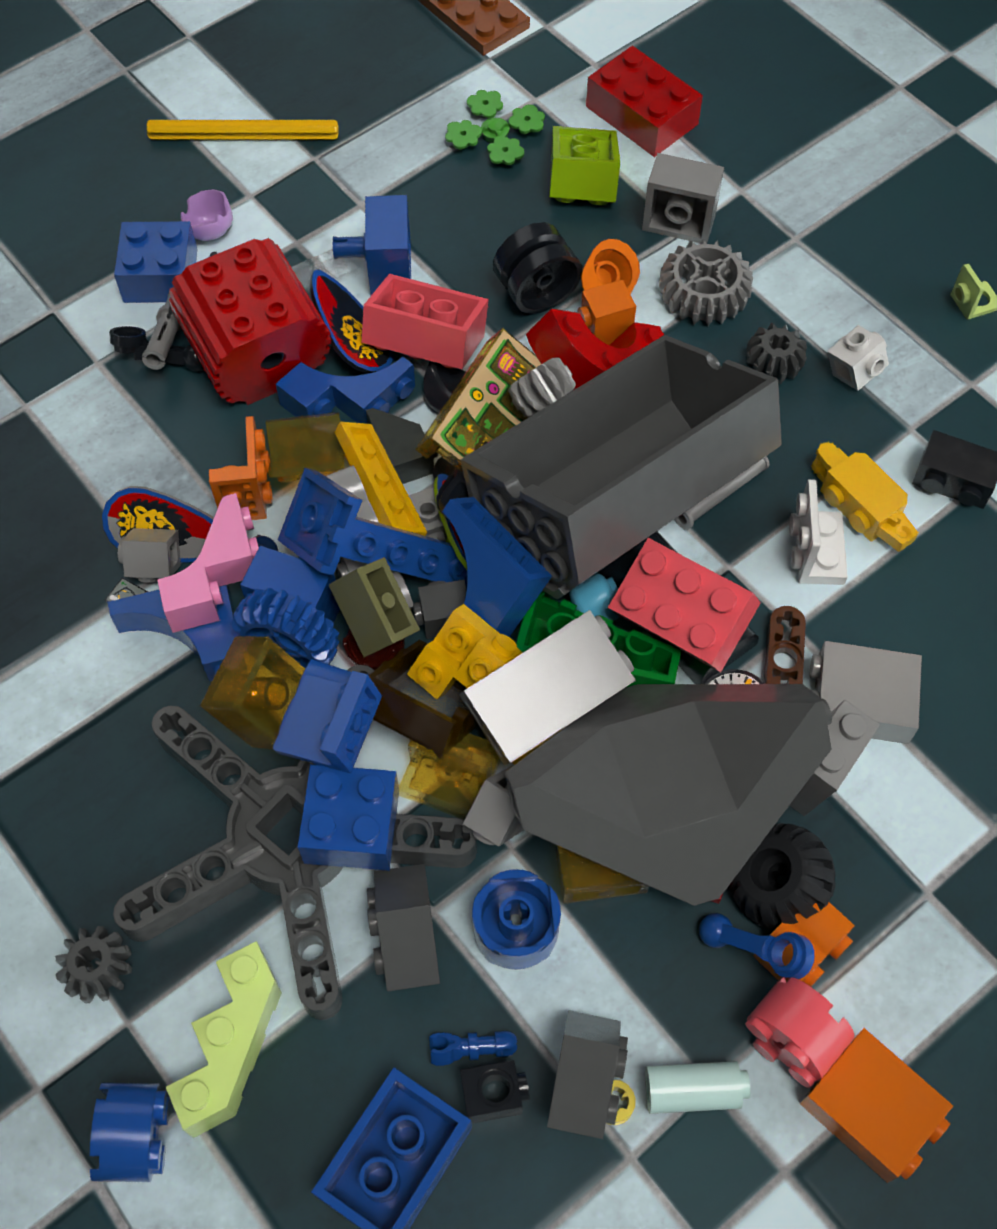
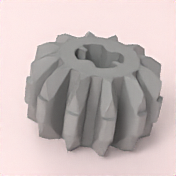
M552 358L515 381L510 386L508 392L517 410H520L524 417H531L572 392L576 383L568 366L564 365L560 358Z

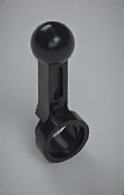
M122 326L109 331L110 344L114 345L116 352L134 353L135 360H142V357H144L142 356L149 343L144 329ZM191 344L187 347L174 345L170 347L165 363L185 365L186 368L194 372L204 370Z

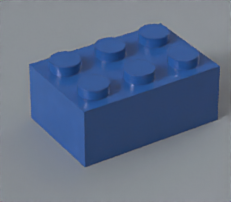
M393 1067L311 1193L359 1229H410L472 1130V1122L468 1117Z

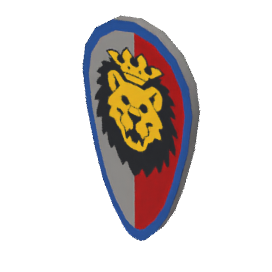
M129 486L118 490L106 502L102 513L103 529L109 541L117 549L119 542L133 528L178 530L180 562H194L198 558L214 519L212 515L176 497L141 486Z

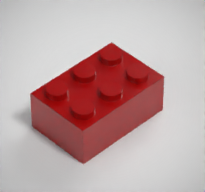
M632 45L588 77L586 107L653 157H656L657 153L664 151L699 124L703 95Z

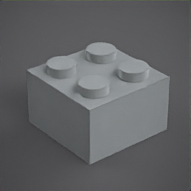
M657 153L647 185L642 230L701 243L704 239L708 243L716 216L724 167Z

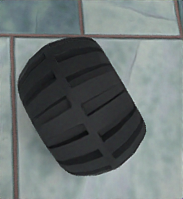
M777 823L729 886L735 902L747 918L762 927L775 930L782 922L785 924L798 923L795 917L797 913H801L806 919L818 913L819 911L812 906L815 903L818 904L820 911L826 907L834 894L836 873L830 852L815 834L794 824ZM789 872L791 874L789 881L784 886L777 882L778 876H786Z

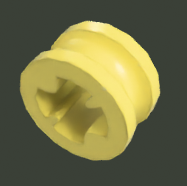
M621 1080L613 1081L612 1092L618 1091L623 1094L621 1101H627V1109H618L615 1126L625 1123L631 1117L636 1101L633 1090Z

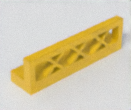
M340 422L334 433L349 465H354L379 523L426 536L428 532L372 424Z

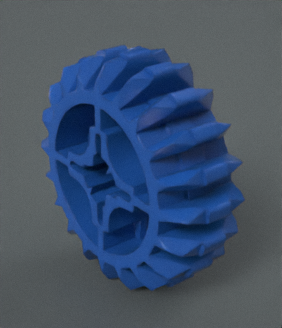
M267 588L265 591L255 589L253 593H247L246 597L240 601L230 624L233 628L232 635L239 640L240 647L247 649L249 656L256 657L260 660V664H267L272 668V671L277 669L285 675L293 673L299 678L302 677L311 659L330 665L337 653V646L339 644V632L333 628L334 622L332 620L324 618L325 612L316 610L312 606V602L306 603L300 599L299 595L296 597L288 595L285 590H281L278 593L273 588Z

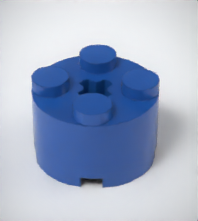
M514 869L494 875L478 892L473 903V932L477 946L488 962L507 969H526L547 959L557 942L561 908L556 892L550 885L548 886L530 871ZM518 914L522 924L513 925L511 915Z
M102 1082L99 1089L107 1097L106 1099H96L90 1140V1156H99V1169H90V1179L97 1182H151L153 1174H163L166 1146L162 1145V1140H158L159 1125H168L170 1097H167V1091H161L160 1084Z

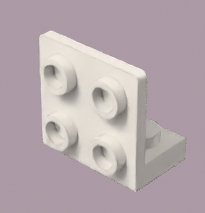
M808 479L804 492L797 495L796 513H791L790 536H796V546H793L791 554L792 568L798 569L799 584L845 585L848 576L842 512L818 511L816 480Z

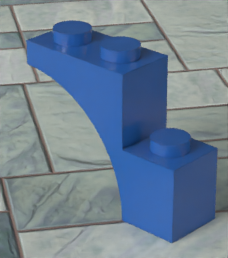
M402 357L392 365L370 374L336 376L317 371L300 362L275 385L280 405L309 428H312L318 421L326 419L335 406L357 423L368 424L366 410L374 408L388 413L390 408L400 399H405L411 394L415 387L414 365Z

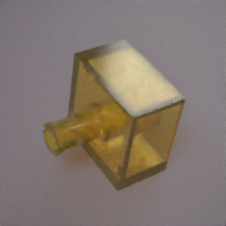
M235 636L214 679L211 681V685L208 687L200 707L251 747L273 749L283 717L296 694L305 668L269 637Z

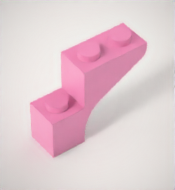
M237 493L227 495L221 499L198 558L186 569L174 575L157 579L164 613L173 633L220 621L216 606L223 604L220 586L242 581L259 549L257 538H249L247 530L254 529L249 507H240Z

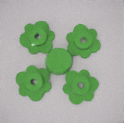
M478 90L476 95H471L467 98V105L471 108L473 115H480L489 119L485 120L481 127L472 125L469 120H463L461 123L451 122L447 125L445 140L452 142L453 147L456 149H465L468 146L477 145L478 138L483 135V138L490 142L487 146V151L490 153V161L494 164L512 165L515 160L523 158L524 148L520 146L518 139L512 138L509 140L510 127L519 129V132L522 134L539 132L544 127L545 114L538 111L534 105H525L522 109L515 108L512 111L513 116L509 118L508 124L504 119L494 118L497 111L503 109L500 93L497 91L487 92L485 90Z

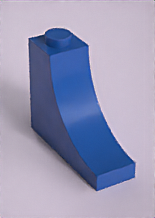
M474 497L450 499L442 512L454 526L466 557L468 579L464 604L500 634L510 637L552 575Z
M228 585L220 586L223 604L216 605L220 621L174 633L164 613L160 590L107 602L110 617L119 633L152 631L179 640L198 656L209 682L214 680L228 681L236 678L239 674L248 672L243 648L240 647L239 640L232 635L233 628L230 624L235 611Z

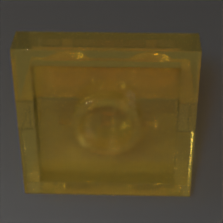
M468 734L441 759L436 756L432 749L429 750L410 740L408 744L410 763L399 785V796L465 820L484 781L495 775L501 759L488 740L472 734Z

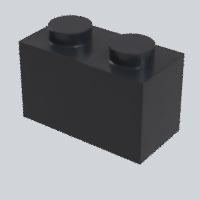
M933 430L912 484L930 493H938L958 500L962 504L984 509L997 483V451Z

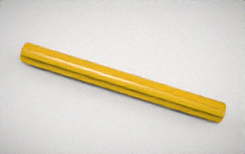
M148 120L146 127L148 138L151 140H336L339 135V127L336 120Z

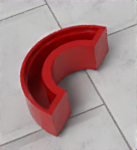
M551 309L526 333V336L541 364L552 358H560L564 365L568 366L576 383L575 390L664 336V333L660 326L634 322L610 345H607L591 332L580 313Z

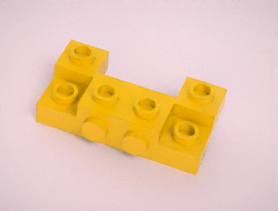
M463 604L453 610L434 640L424 647L407 675L438 700L448 693L456 680L466 688H469L523 652L517 648L514 640L507 635L500 634ZM552 735L551 737H549L548 739H546L545 741H543L542 743H540L539 745H537L521 757L517 758L512 763L514 765L517 764L519 761H521L531 752L536 750L538 747H540L554 735Z

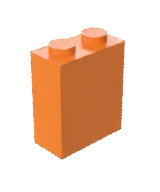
M865 1028L854 1037L824 1077L814 1085L800 1102L801 1106L886 1183L893 1181L899 1176L907 1180L914 1173L923 1160L918 1151L927 1140L935 1144L951 1124L945 1117L954 1106Z

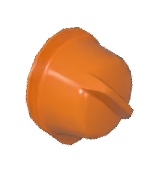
M607 239L601 241L593 249L583 268L581 281L584 291L623 280L631 295L640 275V264L636 253L628 244L621 240Z

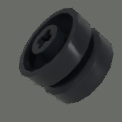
M546 222L532 223L514 232L498 248L493 259L494 273L505 289L508 290L509 295L520 311L529 314L542 313L554 308L567 299L576 289L581 279L583 268L579 259L571 248L567 246L556 227Z

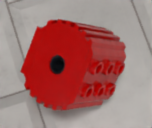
M269 238L262 241L252 239L218 254L217 252H212L210 257L187 266L181 274L174 277L172 281L174 287L169 289L171 310L215 390L227 402L244 401L246 405L252 404L277 393L275 384L300 362L315 369L326 360L325 354H328L330 350L328 344H331L330 331L278 244H275L273 240Z

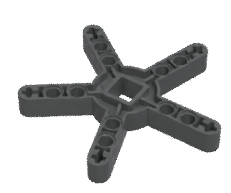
M356 665L347 670L364 674L374 672L372 668L365 665ZM171 705L163 707L153 717V731L163 749L230 807L226 824L227 838L125 894L114 906L113 916L115 922L129 939L136 942H144L156 937L251 882L268 893L281 896L298 995L306 1012L312 1018L318 1020H327L334 1017L340 1011L343 995L322 887L331 882L343 867L304 864L298 846L288 856L266 837L271 829L292 808L303 815L310 764H318L300 760L297 767H280L259 774L184 709ZM172 729L178 732L182 730L185 736L183 741L181 740L180 736ZM211 750L210 755L205 759L194 760V757L200 751ZM233 774L241 776L235 784L223 785V781L228 776ZM396 814L391 863L463 868L471 864L476 857L477 838L474 837L473 830L463 825L464 819ZM413 834H421L427 838L424 844L418 847H412L405 843L407 838ZM434 836H440V848H436ZM457 838L463 839L459 849H455L452 846ZM212 868H225L223 875L219 879L214 881L206 880V875ZM178 888L186 889V893L180 901L175 903L167 902L172 891ZM155 901H157V903L162 908V910L159 912H157V909L152 904ZM310 903L316 906L315 912L306 919L295 917L296 910L301 905ZM141 911L140 915L142 920H140L137 923H134V915L137 912ZM318 944L324 947V951L318 959L307 961L302 958L303 952L308 946ZM313 977H321L327 992L324 997L325 1002L317 1003L315 1000L317 988Z

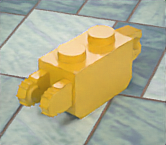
M833 442L820 443L815 453L816 458L812 462L811 467L814 474L816 473L817 477L823 482L820 491L823 493L826 501L842 512L849 520L853 529L862 533L870 542L880 537L898 552L911 545L919 532L903 513L907 505L908 494L866 453L855 452L848 457Z

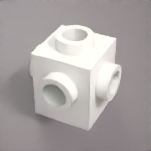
M857 325L827 351L833 376L859 391L871 379L881 374L885 367L889 365L886 351L887 344L884 338L877 332H870Z

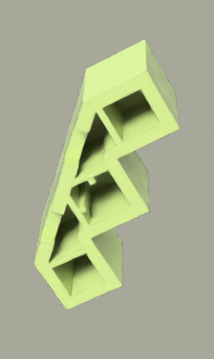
M257 941L216 961L233 1002L191 1023L209 1065L166 1086L182 1129L193 1138L236 1116L243 1098L242 1092L250 1071H253L266 1036L265 1031L273 1010H276L282 994Z

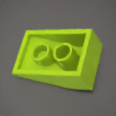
M553 126L549 196L564 203L574 202L575 199L588 200L589 203L594 205H606L608 202H616L620 172L617 131Z

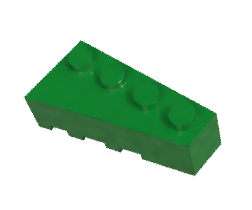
M542 591L523 617L516 642L517 648L525 652L584 613L577 610V605L564 599L559 603L546 597L545 592ZM599 615L610 629L611 636L609 640L616 651L622 650L634 667V671L631 674L636 681L627 687L637 684H675L681 655L680 649L636 630H632L629 633L615 627L613 620Z

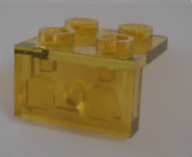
M340 413L266 420L271 457L268 467L269 477H278L279 482H292L301 479L300 475L303 474L304 468L318 471L324 476L344 469L345 453L334 433L341 422Z

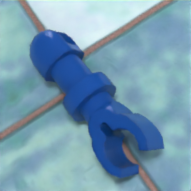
M510 1031L494 1032L493 1036L477 1037V1032L468 1033V1038H460L450 1033H435L429 1036L431 1064L435 1066L449 1065L465 1056H469L470 1061L479 1060V1055L496 1054V1057H508L517 1050V1037Z

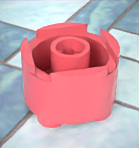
M781 977L747 1017V1022L745 1023L749 1031L757 1037L753 1042L754 1048L770 1062H774L778 1058L789 1067L788 1071L791 1076L806 1088H811L815 1082H819L854 1039V1031L848 1021L843 1017L838 1023L828 1013L833 1005L815 989L793 977L787 983L785 977Z

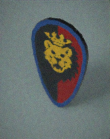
M313 271L310 276L311 298L330 331L331 345L335 352L349 366L366 374L390 366L394 360L393 351L379 350L372 345L361 343L363 324L362 304L336 279L324 271Z

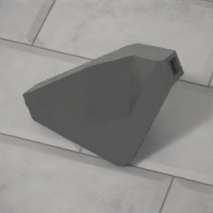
M637 684L626 687L569 724L505 772L514 813L524 831L695 906L719 899L832 750L828 725L832 723V714L827 701L821 699L804 684Z

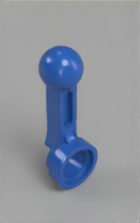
M719 913L709 914L700 922L699 935L707 946L722 948L729 944L755 953L762 960L769 962L775 973L781 977L801 979L809 973L813 966L814 948L810 940L803 935L785 932L777 937L759 936L733 927L731 921ZM791 943L793 957L790 963L785 966L782 960L783 951Z

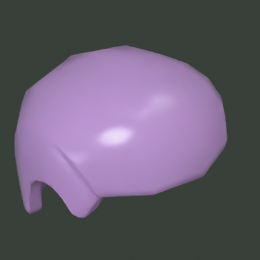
M215 189L201 191L190 196L187 199V213L181 212V221H190L194 238L203 241L223 236L233 221L232 210L225 193Z

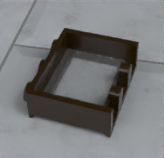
M419 639L408 648H402L391 660L383 661L378 669L368 674L382 695L373 720L429 750L432 749L436 756L441 759L475 729L478 723L459 696L467 688L458 680L455 681L448 693L437 700L407 675L424 647L428 644Z

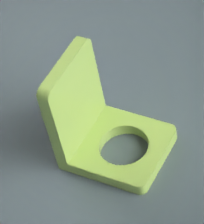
M969 264L963 265L950 295L965 318L969 320L997 311V295L989 283L986 281L981 282ZM982 294L985 295L989 303L984 306H978Z

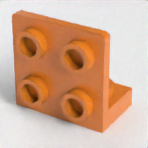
M249 416L246 417L248 466L238 467L229 465L223 468L209 469V484L217 508L223 497L237 493L240 507H249L252 520L267 519L266 504L273 503L271 483L267 481V473L271 472L269 451H266L264 430L257 429L254 417Z

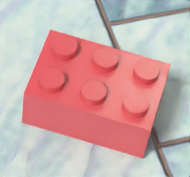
M388 274L364 304L361 343L372 345L379 350H391L406 354L413 359H425L440 363L446 368L463 369L484 337L489 299Z
M647 538L608 608L619 617L721 673L761 602L753 592Z

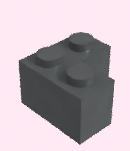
M425 864L392 868L390 871H374L375 887L367 888L369 906L367 911L370 935H379L381 946L373 948L376 975L385 974L387 991L440 984Z
M568 1010L548 1119V1128L603 1139L606 1123L615 1125L619 1096L611 1094L614 1077L623 1079L628 1052L626 1050L628 1037L620 1036L621 1021Z

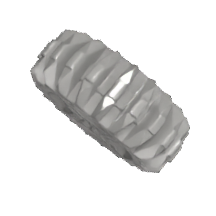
M703 239L700 245L689 241L686 248L678 246L675 253H669L666 262L661 268L659 288L662 293L663 303L669 304L670 313L680 311L681 320L687 317L692 318L694 325L698 320H704L707 326H709L712 320L723 324L726 317L734 319L738 311H743L748 298L751 297L753 272L749 271V261L742 260L741 252L732 253L731 244L724 248L720 247L718 240L713 245L707 244ZM682 277L688 280L685 284L681 280ZM726 281L730 284V288L725 285Z

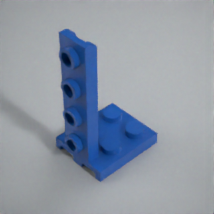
M304 468L278 541L321 573L334 575L340 557L366 564L385 557L390 569L393 571L431 581L453 582L465 580L467 588V570L457 558L451 543L356 517L362 499L320 472Z

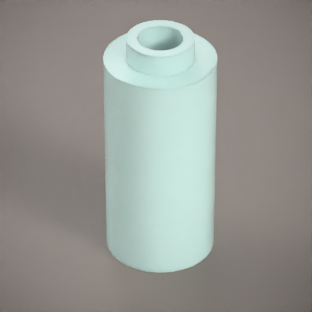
M737 1061L645 1067V1088L649 1114L742 1109L743 1099L750 1098L747 1070H740Z

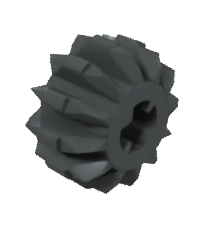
M773 323L767 329L759 327L747 344V366L777 378L780 384H782L786 377L794 380L799 370L804 367L807 359L806 341L800 339L799 330L788 331L787 323L782 328H777Z
M97 926L92 936L85 928H80L78 934L79 941L74 943L71 939H64V945L69 950L68 954L55 956L56 963L63 967L55 974L56 979L61 984L66 983L64 989L66 994L70 997L80 994V999L84 1003H91L95 994L102 1001H108L110 995L108 988L113 985L117 990L124 989V984L119 979V975L132 973L130 964L124 962L131 956V949L127 945H121L123 938L119 933L113 932L108 935L107 930L103 926ZM95 958H99L101 962H95L98 967L93 971H89L87 967H93L90 962Z

